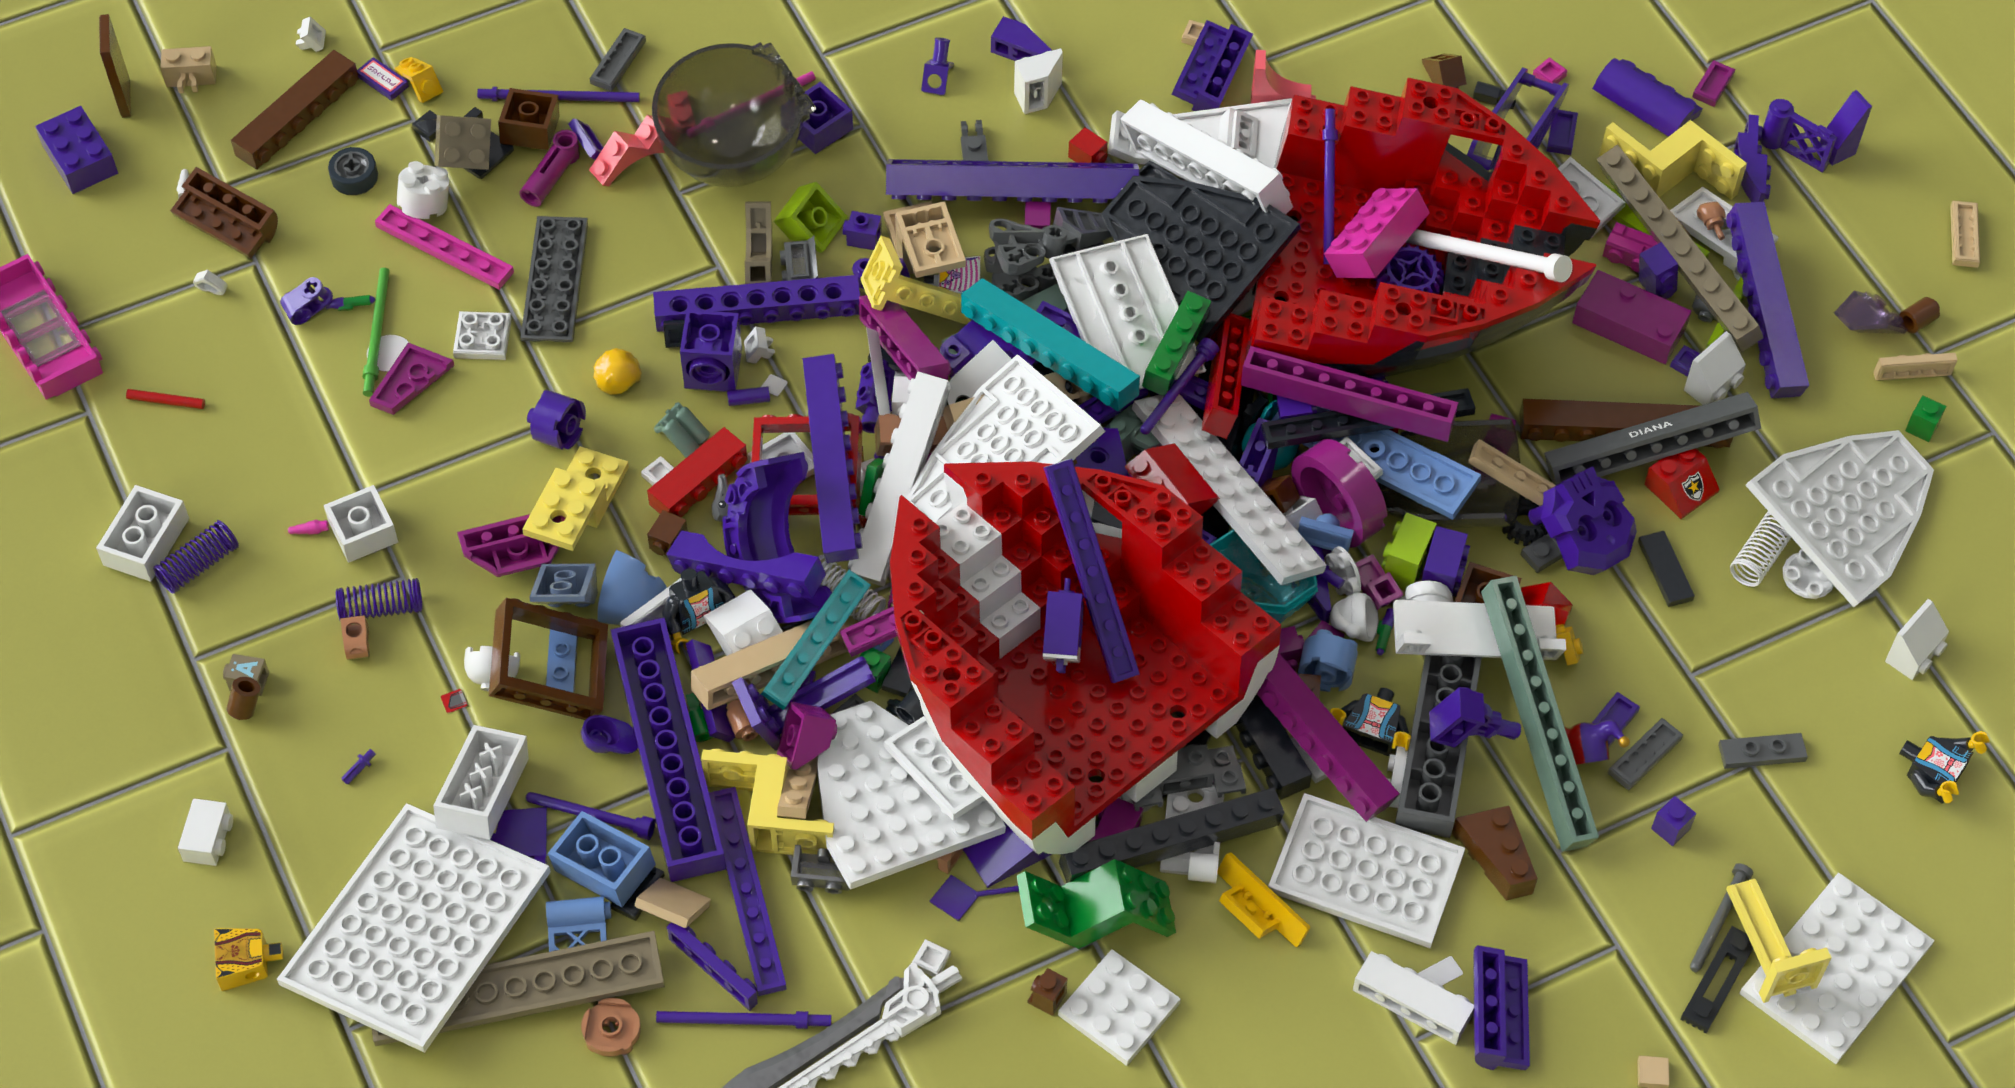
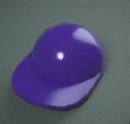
M594 715L588 717L583 723L581 729L582 741L587 748L595 753H608L611 751L630 754L638 748L634 729L626 722L605 715Z

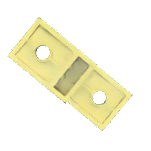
M580 446L567 471L555 468L522 529L523 535L573 551L587 525L595 528L598 527L629 468L628 461ZM594 473L600 475V478L595 480L587 478L588 475ZM556 516H563L566 518L564 521L560 523H555L552 521V519Z

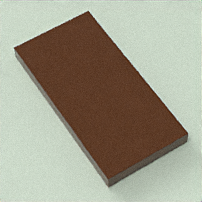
M109 14L100 15V55L122 118L131 117L129 74Z

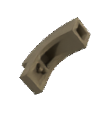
M771 201L745 202V284L772 282L773 240Z

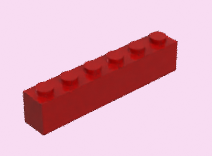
M1230 313L1215 334L1214 342L1218 345L1219 352L1211 362L1202 431L1227 439L1238 416L1242 371L1246 358L1250 319Z

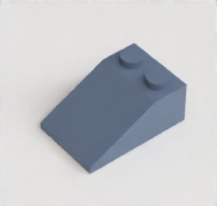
M596 563L542 564L529 597L530 602L550 607H560L564 604L586 607L594 604L598 594Z

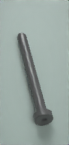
M1735 864L1732 870L1734 878L1730 885L1751 880L1753 870L1747 865ZM1726 892L1690 964V969L1693 972L1701 970L1733 906L1728 892Z

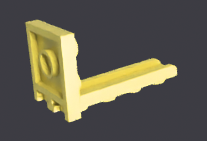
M880 236L860 278L872 308L882 311L888 300L966 325L972 320L961 313V294L900 275L903 266L890 238Z
M1756 879L1727 886L1726 890L1766 975L1759 991L1763 1003L1769 1002L1771 996L1783 993L1785 997L1794 995L1797 992L1796 989L1803 987L1817 988L1832 958L1827 947L1819 950L1810 948L1800 953V955L1792 957Z

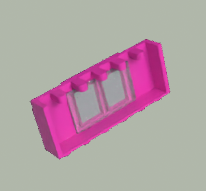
M26 254L0 267V332L47 400L103 374L99 363L103 359L97 347L91 348L89 345L91 341L86 331L78 329L79 323L74 313L66 311L68 307L63 297L55 295L56 289L51 279L43 277L45 273L38 261L33 262L30 256Z

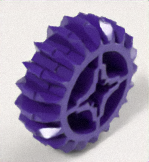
M1407 243L1404 248L1401 247L1380 274L1374 278V281L1377 282V289L1379 283L1383 282L1439 294L1444 284V270L1441 269L1442 262L1436 261V255H1428V249L1422 251L1419 249V245L1412 248Z

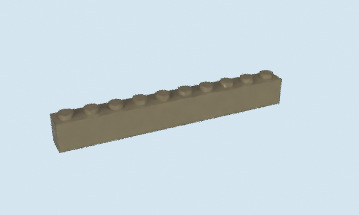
M1617 144L1598 157L1597 161L1603 174L1657 244L1663 243L1678 263V271L1725 332L1727 331L1731 334L1739 350L1743 352L1763 339L1758 323Z

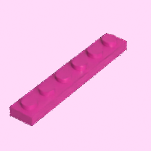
M391 204L375 220L377 228L498 290L502 288L514 273L513 266L418 218L404 214L401 209Z

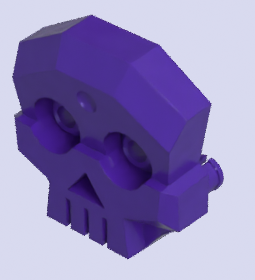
M1594 467L1581 471L1543 492V505L1531 509L1528 513L1531 523L1539 525L1543 522L1550 538L1556 539L1567 570L1589 575L1603 572L1629 557L1637 533L1635 518L1623 505L1622 502L1625 499L1614 480L1608 481L1598 477Z

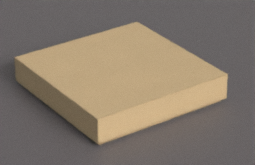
M659 878L636 898L635 907L686 928L709 908L711 899Z

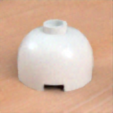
M480 646V651H473L472 647H468L465 649L464 668L467 676L472 682L481 685V690L489 691L493 646ZM515 652L514 656L509 655L508 676L514 678L520 666L521 655L518 652Z

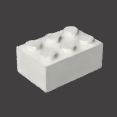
M135 485L96 547L103 566L151 582L155 576L153 567L156 564L160 565V561L165 560V557L189 520L184 502Z

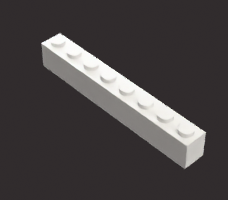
M917 372L916 378L910 380L908 386V394L910 395L907 404L903 403L900 409L899 418H901L899 428H895L891 436V443L893 444L891 452L886 453L884 457L882 478H878L874 486V493H876L874 502L869 503L866 510L865 518L868 519L865 528H861L859 531L862 537L863 548L858 549L859 559L849 560L848 568L867 582L885 586L890 571V558L899 497L903 495L907 498L926 464L951 390V385L946 379Z

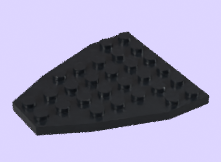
M1133 176L1101 213L1115 242L1148 234L1178 306H1180L1187 291L1211 300L1208 317L1196 338L1197 342H1200L1203 338L1210 339L1301 230L1298 222L1270 204L1267 207V213L1262 211L1257 197L1251 201L1243 194L1195 182Z

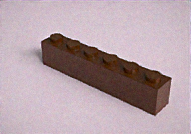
M336 50L330 52L231 139L235 156L256 170L264 163H267L277 151L285 147L294 136L302 132L311 121L319 117L329 105L336 102L346 90L356 84L359 80L356 63Z

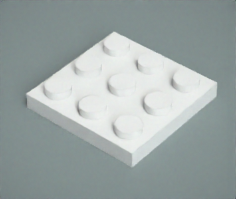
M1111 949L1058 1010V1016L1128 1066L1178 1007L1181 999Z

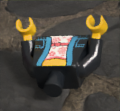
M694 569L682 571L680 575L681 581L670 586L669 598L662 611L668 633L673 636L671 641L672 649L679 654V643L683 642V647L687 650L686 643L689 642L681 637L680 632L682 635H685L707 624L703 617L704 615L736 598L725 582L714 576L708 578L704 571L697 573Z
M1380 688L1377 696L1366 693L1362 695L1360 700H1353L1341 709L1332 708L1330 710V713L1341 726L1343 725V728L1358 746L1389 757L1392 754V749H1395L1396 746L1404 747L1405 751L1409 750L1411 736L1406 719L1400 715L1401 707L1392 702L1395 695L1390 689Z
M1983 731L1976 732L1972 737L1937 738L1930 736L1922 748L1907 740L1899 754L1913 762L1907 776L1921 796L1935 798L1942 804L1944 802L1950 803L1953 800L1952 794H1959L1956 782L1967 767L1974 753L1972 750L1975 748L1977 753H1985L1987 750L1985 743H1989L1990 740Z

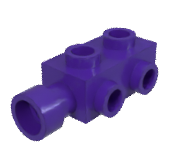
M883 360L891 412V395L893 393L895 371L889 367V363L886 360ZM870 362L865 364L860 372L861 378L855 409L864 414L861 419L863 431L875 433L874 428L879 411L872 364Z

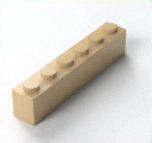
M812 621L692 670L691 691L709 711L739 698L732 682L740 677L749 685L753 683L757 690L767 686ZM845 624L842 626V628H841L839 631H841V630L847 628V627L845 626ZM840 632L834 637L816 665L848 652Z

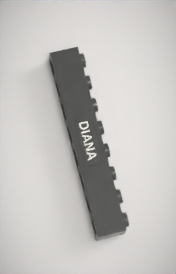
M1745 392L1548 451L1544 454L1549 475L1553 483L1558 485L1590 467H1594L1596 475L1601 477L1762 428L1758 406L1750 394Z

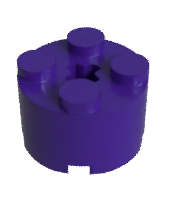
M544 390L535 408H531L527 415L532 439L564 450L563 448H572L583 431V428H580L579 425L581 419L585 420L586 418L585 405L577 399L554 391Z

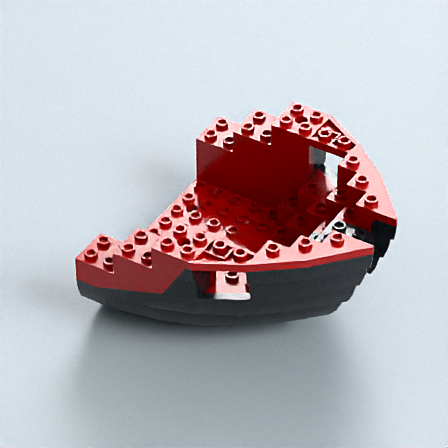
M1407 78L1401 97L1350 86L1344 105L1294 95L1281 135L1274 168L1282 174L1283 184L1290 193L1289 198L1293 208L1286 215L1298 222L1301 230L1253 286L1252 295H1254V302L1249 322L1246 357L1250 346L1367 378H1382L1429 368L1497 342L1548 312L1552 307L1568 298L1577 288L1584 285L1596 267L1594 263L1571 259L1572 272L1570 277L1564 282H1557L1547 279L1545 274L1541 272L1419 246V249L1422 251L1428 249V255H1436L1437 262H1442L1441 269L1444 270V284L1439 294L1383 282L1379 283L1377 289V282L1374 281V278H1337L1331 266L1323 264L1325 141L1322 140V130L1325 129V109H1336L1335 129L1338 130V141H1335L1334 239L1352 221L1359 209L1372 197V194L1380 188L1418 189L1430 212L1418 226V230L1544 257L1554 253L1569 257L1582 245L1584 240L1589 241L1600 224V219L1552 161L1507 121L1458 88ZM1450 135L1498 145L1489 172L1481 164L1449 144ZM1409 244L1412 248L1417 246L1414 244Z

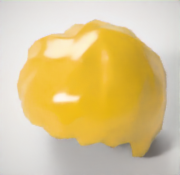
M618 348L605 351L593 366V378L596 381L597 387L610 395L621 394L627 391L633 384L640 381L642 374L638 359L631 352Z

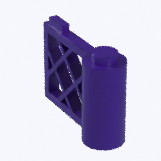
M1776 99L1769 105L1760 142L1768 149L1775 150L1781 148L1823 173L1827 168L1837 136L1833 135V131L1826 127L1818 126L1795 113L1794 106L1788 100ZM1796 124L1803 127L1805 133H1800ZM1817 137L1827 141V145H1821ZM1809 138L1813 147H1808L1804 139ZM1796 140L1800 148L1790 144V141ZM1817 152L1821 161L1814 158L1812 153Z

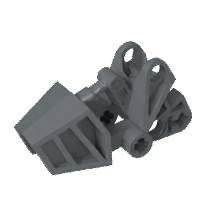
M1057 207L1053 225L1043 227L1042 229L1018 224L1007 219H995L989 224V235L995 247L985 250L984 263L986 271L993 273L991 284L1021 302L1057 284L1050 263L1038 268L1036 267L1044 262L1045 257L1050 259L1051 257L1104 245L1103 240L1112 237L1101 213ZM995 226H1002L1007 230L1003 231Z

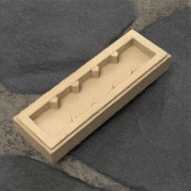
M1952 201L1950 206L1952 265L1978 268L1980 264L1978 203Z
M1926 353L1914 356L1899 355L1897 357L1879 358L1874 370L1875 380L1950 376L1957 363L1956 353Z

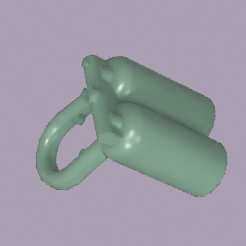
M679 402L675 403L671 410H666V415L654 427V431L656 433L663 432L685 458L698 449L699 445L710 436V432L695 415Z

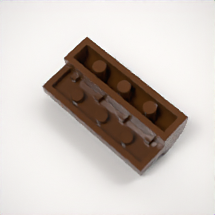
M195 167L181 186L185 191L170 210L174 216L252 259L264 241L271 242L278 225V216L273 209L198 167Z

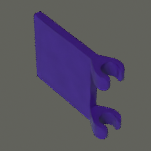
M547 807L504 810L497 824L496 833L492 834L490 840L547 865Z

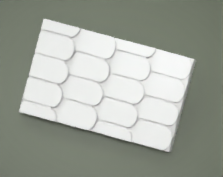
M1148 234L1051 257L1049 259L1081 339L1140 376L1139 389H1144L1142 383L1145 370L1179 308ZM1195 343L1193 344L1190 352L1188 353L1175 380H1177L1180 377V375L1184 372V370L1196 356ZM1202 364L1195 375L1206 372L1204 364Z

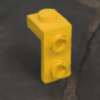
M413 57L406 58L399 63V66L394 68L397 74L410 80L421 103L444 92L433 67Z
M1564 624L1556 625V639H1566L1564 656L1567 665L1578 663L1581 658L1580 654H1583L1580 638H1575L1572 626L1565 628Z

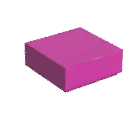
M1549 57L1533 70V75L1536 76L1535 78L1551 84H1558L1567 76L1568 70Z

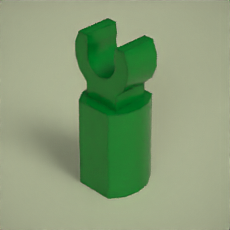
M694 693L687 694L686 699L690 710L689 717L695 741L705 742L713 737L709 736L699 700Z

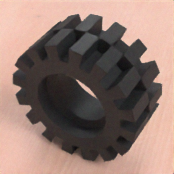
M1520 495L1519 500L1517 497H1514L1511 502H1507L1501 520V527H1503V534L1508 533V540L1515 538V544L1518 545L1519 541H1523V546H1528L1530 541L1533 543L1548 534L1543 522L1539 525L1526 526L1516 520L1517 516H1528L1531 509L1539 507V505L1529 499H1525L1522 495Z

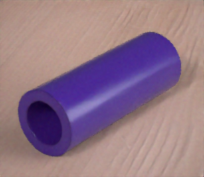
M769 386L727 391L729 406L770 402Z

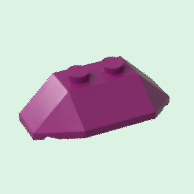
M530 514L457 532L464 557L496 577L541 567L542 564H551L560 547L523 535L522 529ZM556 516L552 519V521L555 523H560L564 521L566 518L563 516Z

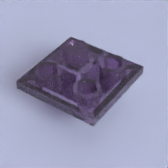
M1854 290L1834 312L1850 330L1859 333L1905 334L1908 331L1902 325L1904 320L1894 311L1890 313L1885 308L1887 303L1877 294L1873 296L1867 291L1862 293Z

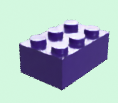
M78 106L35 126L43 148L72 194L119 174L112 153L82 106Z

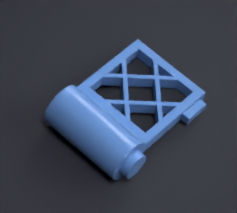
M604 896L546 902L549 952L560 950L555 946V936L568 935L572 938L574 942L568 948L576 947L578 944L580 946L586 945L582 940L591 932H600L601 941L607 940L606 919H612L610 901L605 902Z

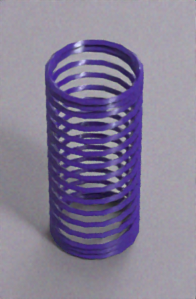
M217 520V522H214V526L210 525L209 529L204 530V533L200 532L199 536H195L194 540L185 543V546L180 547V550H175V554H170V558L165 557V561H160V565L156 564L153 570L162 585L170 593L175 594V592L180 591L179 585L185 587L183 581L189 584V578L194 580V575L199 576V571L204 573V568L209 569V564L214 566V561L219 562L218 556L224 559V554L229 555V551L233 552L236 548H239V543L228 526L222 521ZM211 528L215 529L217 535L211 530ZM206 531L211 534L212 538L207 535ZM201 535L205 536L207 542L202 538ZM197 538L200 539L202 545L197 542ZM192 542L196 544L198 550L192 545ZM187 545L190 546L192 552L187 549ZM182 549L186 551L188 557L182 552ZM177 552L181 554L183 560L178 557ZM172 556L176 558L178 564L172 559ZM167 559L171 561L173 567L168 564ZM162 563L167 566L169 572L163 567Z
M418 578L412 579V585L411 580L408 579L410 608L406 595L405 581L402 580L404 609L400 597L399 582L396 580L398 611L394 599L392 581L389 582L392 612L389 605L386 582L383 583L386 612L383 607L380 583L377 584L380 612H378L374 584H371L373 613L370 605L368 585H365L367 614L364 607L362 586L359 585L361 615L358 608L356 587L353 586L355 616L351 605L350 588L347 587L349 617L365 615V618L368 619L370 615L372 618H375L377 614L380 618L382 613L386 617L388 612L393 616L394 610L397 615L400 614V610L404 615L406 611L411 614L413 609L416 613L422 612V596ZM342 587L337 588L335 593L339 621L340 618H348Z

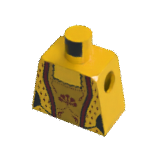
M214 929L216 979L221 991L265 979L268 976L267 962L284 958L282 943L266 944L265 937L260 929Z

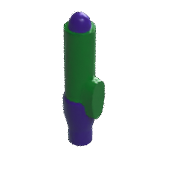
M370 295L339 297L333 299L326 309L334 308L338 309V311L353 310V307L371 305L376 299Z
M1392 608L1386 610L1384 618L1379 621L1377 627L1379 637L1375 651L1379 656L1386 652L1391 630L1393 629L1394 612Z

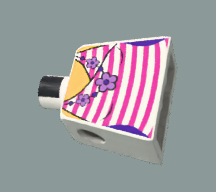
M980 256L965 257L966 267L940 272L939 275L924 276V283L961 294L980 280Z

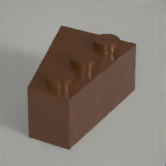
M1509 805L1455 818L1452 835L1456 840L1459 839L1466 847L1468 855L1473 860H1476L1484 869L1486 877L1506 901L1534 893L1538 878Z

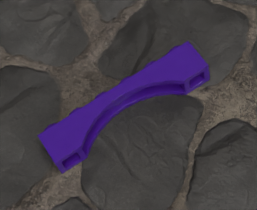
M682 530L666 554L672 568L679 574L686 569H694L696 573L704 571L708 578L714 576L727 584L734 583L748 588L768 590L772 593L790 594L794 597L812 599L826 576L818 556L794 552L770 560H739L717 551L708 543L703 534Z

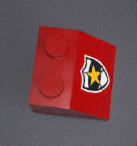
M1696 448L1662 458L1649 467L1644 483L1680 519H1683L1720 490L1707 458Z

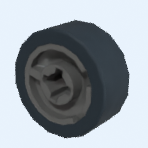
M359 147L345 148L334 154L329 161L328 171L332 185L340 193L346 195L366 193L377 182L378 170L373 155L365 149Z

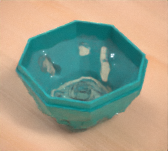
M1234 529L1210 544L1242 570L1241 592L1280 624L1304 606L1318 592L1316 575L1280 585Z

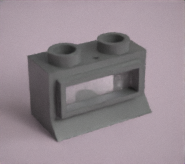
M814 236L807 241L784 242L785 250L780 251L781 266H786V270L782 271V281L818 278Z

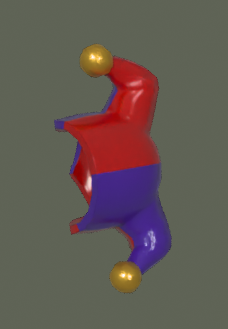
M1605 720L1596 724L1583 722L1571 728L1564 727L1576 765L1610 760L1607 741L1610 736L1617 738L1618 744L1622 748H1626L1630 744L1629 738L1624 736L1615 720Z

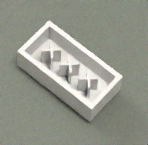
M473 725L433 805L436 828L490 840L529 759L527 736Z

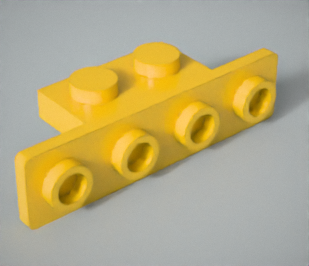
M1229 852L1226 854L1218 868L1217 874L1232 888L1222 894L1219 902L1259 939L1277 929L1295 947L1301 945L1310 930V925L1233 853Z

